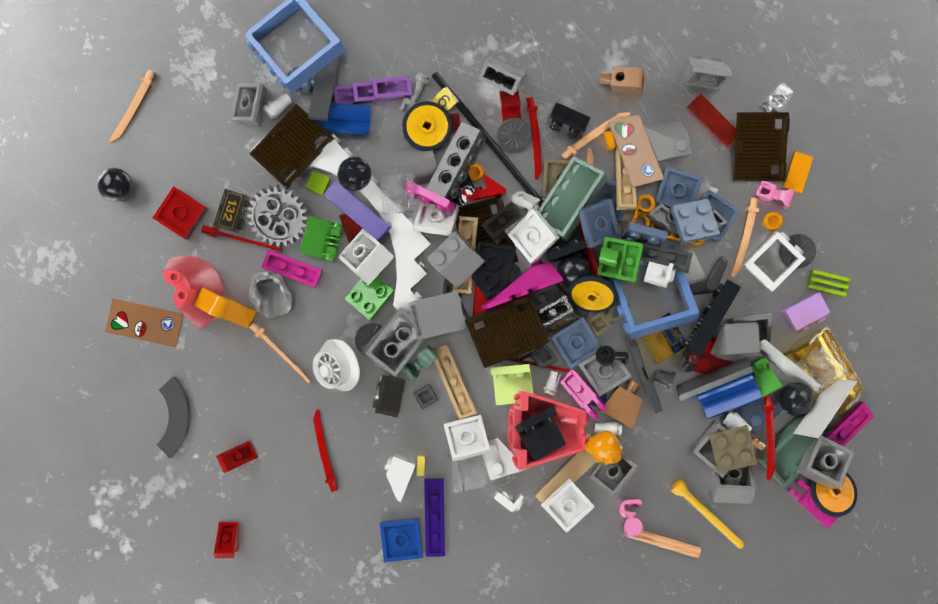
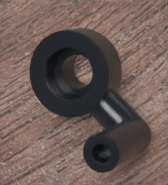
M601 346L596 351V361L602 366H609L614 360H621L623 364L628 363L629 354L627 352H614L610 346ZM608 352L609 356L605 358L602 356V353Z

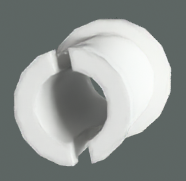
M549 371L546 386L543 387L544 394L555 396V393H558L556 390L561 376L560 373Z

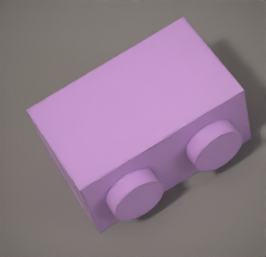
M820 292L814 293L781 311L792 331L798 330L799 333L810 328V323L814 321L819 323L825 320V315L831 313Z

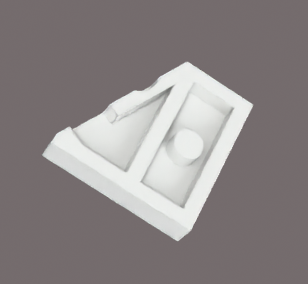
M498 437L488 440L491 452L483 454L490 480L523 471L515 467L512 461V457H515L514 454L509 451Z

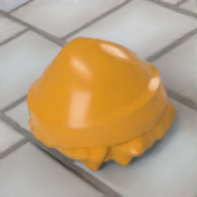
M603 431L590 436L587 444L584 446L585 450L592 454L597 463L603 462L604 465L617 463L622 459V446L618 438L610 431Z

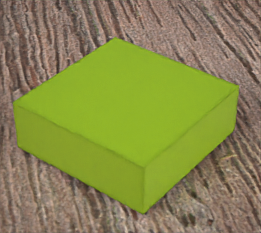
M312 171L305 188L324 196L323 194L331 178Z

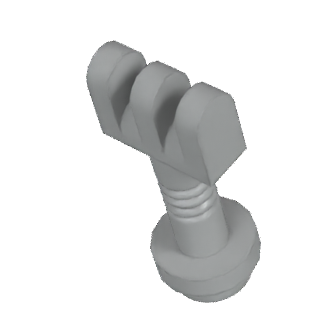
M419 73L418 76L416 75L415 80L418 82L414 89L415 91L410 100L404 97L399 110L404 111L406 105H408V111L413 105L417 104L424 85H429L430 77Z

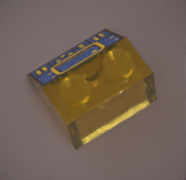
M668 312V313H666L665 315H663V316H661V317H659V318H657V319H660V318H663V317H666V316H670L671 314H670V312ZM678 326L640 337L654 364H659L686 347L684 346L685 339Z

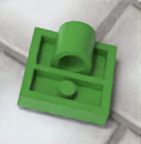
M605 237L599 257L597 275L636 283L644 244Z

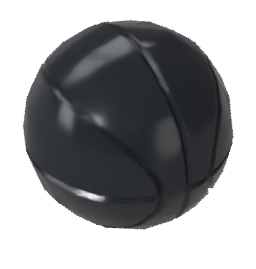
M349 157L339 165L337 171L338 180L344 188L350 191L362 190L371 180V168L362 158Z
M110 168L102 172L98 178V191L106 200L118 202L124 200L130 194L132 180L124 170Z
M578 255L566 256L557 266V272L563 279L561 284L567 288L577 278L591 275L589 263Z
M800 382L789 383L783 387L779 394L780 406L787 414L801 416L812 408L814 401L812 391L808 386Z

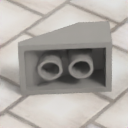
M691 56V58L688 57L685 61L682 84L720 89L731 78L732 72L727 63L721 62L720 59L711 58L710 60H704L701 56Z
M400 307L371 338L361 353L387 374L396 377L424 339L417 341L412 316Z

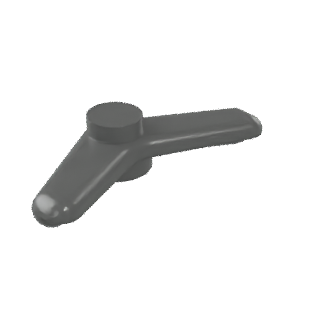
M725 257L718 259L707 279L689 284L693 295L715 292L728 265Z

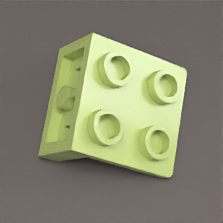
M531 364L491 367V375L494 378L496 405L515 404L516 400L513 397L518 391L534 394Z

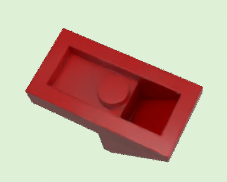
M500 91L502 122L509 118L522 119L519 92L517 91L514 95H511L505 91Z
M483 174L486 189L475 187V191L468 200L472 202L506 195L507 191L506 188Z
M247 441L217 455L216 458L223 473H226L256 459L257 456L250 441Z
M219 522L214 558H234L235 552L239 550L238 522Z

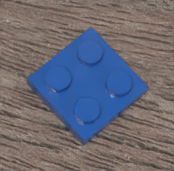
M419 518L380 523L384 562L423 558Z

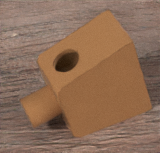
M613 67L612 73L601 72L600 84L610 85L612 92L642 96L645 79L644 69Z
M630 380L626 389L617 386L604 403L608 409L604 412L599 408V411L633 429L643 402L642 398L636 396L641 385Z

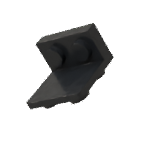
M556 102L547 125L550 126L551 130L556 132L561 130L566 132L568 137L577 140L578 138L582 139L591 117Z
M578 226L567 242L559 238L546 251L550 263L562 260L566 256L586 251V245L584 240H582Z
M554 406L515 426L532 461L566 445L552 417L557 414Z

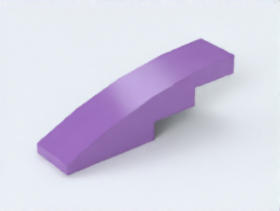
M410 76L372 79V81L352 83V85L334 86L333 91L334 103L354 105L413 95Z

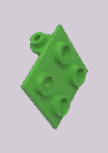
M309 215L299 253L334 262L343 225Z
M378 277L369 285L360 279L344 299L367 319L371 320L372 317H375L374 315L377 311L382 309L381 306L386 304L385 302L390 295H393L394 290Z
M762 356L751 362L754 371L752 374L757 382L762 398L783 387L771 369L766 357Z

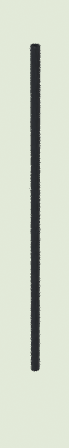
M435 72L432 78L442 89L448 87L459 101L455 106L473 127L481 130L487 136V145L529 195L541 199L539 203L541 207L544 202L441 75ZM584 251L581 252L580 255L588 262L587 254Z

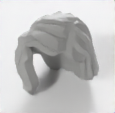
M270 271L255 272L249 284V300L256 310L263 312L269 319L287 315L292 310V295L283 277L279 273H272Z

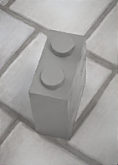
M491 56L486 60L478 79L514 95L519 90L527 72L497 57Z
M458 291L409 302L417 341L466 329V317L462 312V299L458 295Z

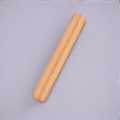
M644 530L641 531L637 538H633L699 558L701 548Z

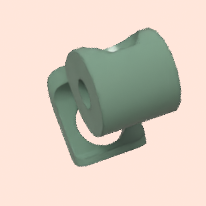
M428 345L417 355L416 361L407 363L402 370L414 381L419 376L421 368L423 366L429 367L439 356Z

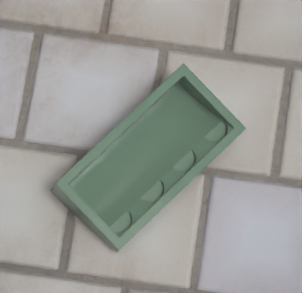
M573 156L539 208L538 212L564 241L567 242L580 223L578 210L590 206L608 179L606 173Z
M806 414L797 416L775 438V472L773 477L784 488L799 474L797 470L802 457L816 439L815 437L793 434ZM830 423L821 434L822 436L832 428ZM766 446L756 458L767 470Z

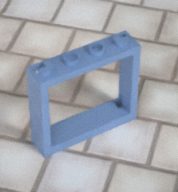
M306 0L284 1L244 33L248 39L246 44L252 51H258L256 56L263 64L267 62L269 66L266 68L273 77L277 75L279 77L277 80L283 88L287 87L292 93L346 50L339 38ZM300 8L330 43L287 77L258 41Z
M674 245L669 246V247H666V248L675 249ZM674 270V279L686 311L639 325L634 324L619 279L607 277V280L617 289V301L619 304L617 311L619 316L624 318L623 328L626 334L629 333L631 340L699 319V310L684 272Z

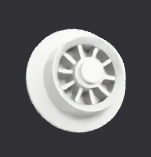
M340 339L326 341L321 351L313 359L315 377L323 387L349 391L357 385L360 377L358 358L352 348Z

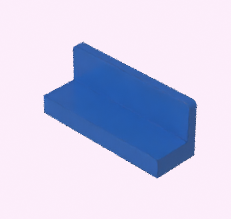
M331 103L328 121H315L327 132L368 135L371 124V106Z
M752 373L697 395L708 419L762 399L761 392Z

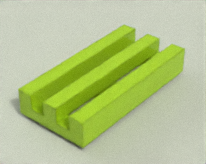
M813 269L811 270L807 288L846 297V291L849 288L848 283L851 278ZM815 275L843 281L844 283L840 284L815 278ZM813 282L842 288V291L815 286Z

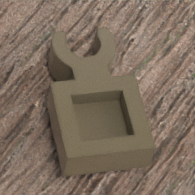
M615 307L609 309L606 315L603 312H599L586 320L595 337L612 328L609 322H616L621 319L620 316L612 317L611 313L616 309Z

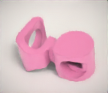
M761 181L755 196L767 202H771L773 199L776 201L781 200L783 208L787 210L790 207L795 191L792 189L786 191L777 190V185Z
M639 499L624 500L619 508L621 516L627 518L624 523V533L629 538H637L643 528L641 521L635 518L636 512H630L626 509L640 508L642 502Z

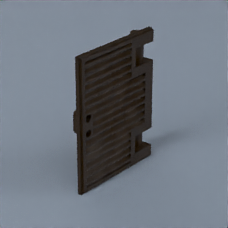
M296 103L249 154L283 186H287L288 189L292 185L291 183L323 152L324 147L334 140V137L315 120L309 119L308 114ZM321 135L323 138L316 144L314 142L315 139ZM290 169L292 172L286 178L282 176Z
M737 112L733 181L785 180L787 139L790 127L789 112ZM775 119H782L781 128H775ZM772 165H779L778 174H772Z
M502 196L459 206L456 219L457 231L459 216L478 218L476 252L479 241L515 247L514 242L508 236L511 230L505 212L501 213L505 211ZM496 204L498 213L492 214L491 205ZM515 253L514 263L519 262L517 253Z
M530 295L521 296L509 303L484 313L481 312L465 320L484 369L549 343ZM526 303L528 309L519 313L517 306ZM483 321L485 327L476 330L474 324Z

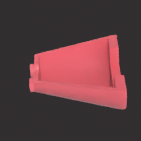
M194 256L170 258L162 273L167 285L171 284L176 289L175 294L172 296L176 307L201 329L213 321L215 317L195 307L193 304L202 287L224 296L221 278L208 262Z
M518 391L513 398L516 401L515 404H511L508 416L509 451L514 452L515 457H512V461L518 470L527 469L585 450L584 446L588 442V436L584 433V427L589 422L587 411L526 391ZM554 406L557 414L552 417L566 445L532 461L515 426Z

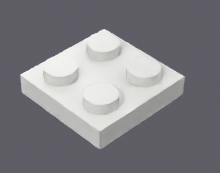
M421 201L414 222V231L450 236L454 230L459 205H456L453 213L448 210L442 212L435 208L436 204L431 202L429 205Z
M532 209L508 234L530 264L535 263L560 238L537 209Z
M481 415L444 424L453 462L491 452Z
M570 479L541 504L566 533L595 507Z

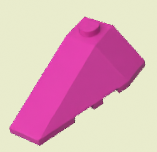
M542 260L532 263V268L525 270L510 285L502 289L481 308L485 310L563 281L562 276L549 261L543 263Z

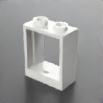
M774 232L742 264L771 292L806 259L802 256L804 252L797 245L793 247L788 242L790 238L784 232ZM778 240L797 259L775 281H772L754 262Z

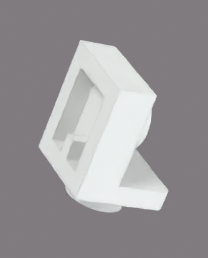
M519 191L513 195L511 202L517 204V207L521 209H528V214L532 209L539 210L541 199Z
M649 261L644 282L666 288L669 281L673 282L674 279L673 263L665 266Z
M504 490L502 493L497 491L493 496L494 499L511 512L514 510L518 511L524 503L522 500L524 496L522 494H519L513 502L511 501L513 497Z

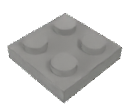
M603 352L602 356L606 358L609 356V353ZM596 354L578 364L584 377L599 396L598 398L631 378L630 373L621 360H614L611 365L602 366L596 361Z

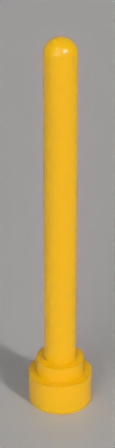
M682 479L675 482L671 487V491L675 495L683 496L738 548L744 547V542L688 491L687 484Z

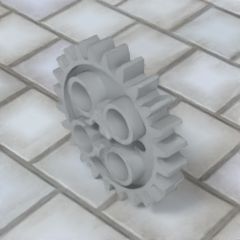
M279 184L274 189L269 185L267 190L262 188L260 193L257 192L254 195L255 198L250 200L252 205H249L247 209L251 212L246 216L252 218V220L248 224L254 225L251 231L258 232L257 238L263 236V243L268 239L270 246L274 242H276L277 247L282 242L287 246L289 241L294 244L296 239L299 240L302 237L301 233L304 234V227L307 224L305 220L309 216L304 214V212L308 210V207L302 206L305 200H298L300 194L293 195L294 189L287 192V186L280 190ZM270 200H275L278 207L273 206ZM283 202H286L285 208L279 215L280 219L275 223L273 230H271L270 226L277 217V212L282 208ZM287 209L292 210L295 216H290L287 213ZM262 215L267 216L269 222H265L262 219ZM278 225L285 227L286 232L280 231Z

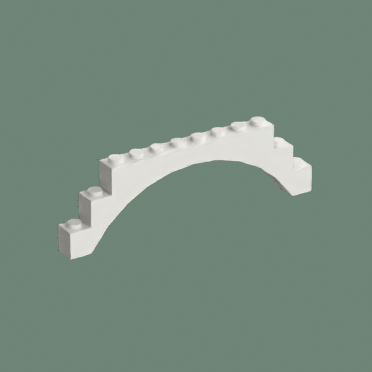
M332 134L331 136L334 137V140L324 147L323 152L309 167L337 177V171L341 162L354 155L347 148L342 149L339 145L341 141ZM321 136L315 143L318 144L323 137ZM261 140L253 148H251L250 151H252L261 142ZM371 175L369 184L362 190H359V192L370 201L382 219L391 226L388 232L391 236L396 256L397 283L393 306L397 310L401 307L411 315L409 302L423 299L416 290L414 292L411 290L427 276L425 272L427 268L421 261L417 263L415 260L431 246L429 242L431 238L426 233L414 231L415 221L411 217L409 219L403 214L405 210L398 203L396 205L390 200L392 196L385 189L381 191L377 186L380 183Z

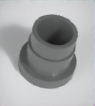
M659 369L654 383L666 387V390L670 391L676 373Z

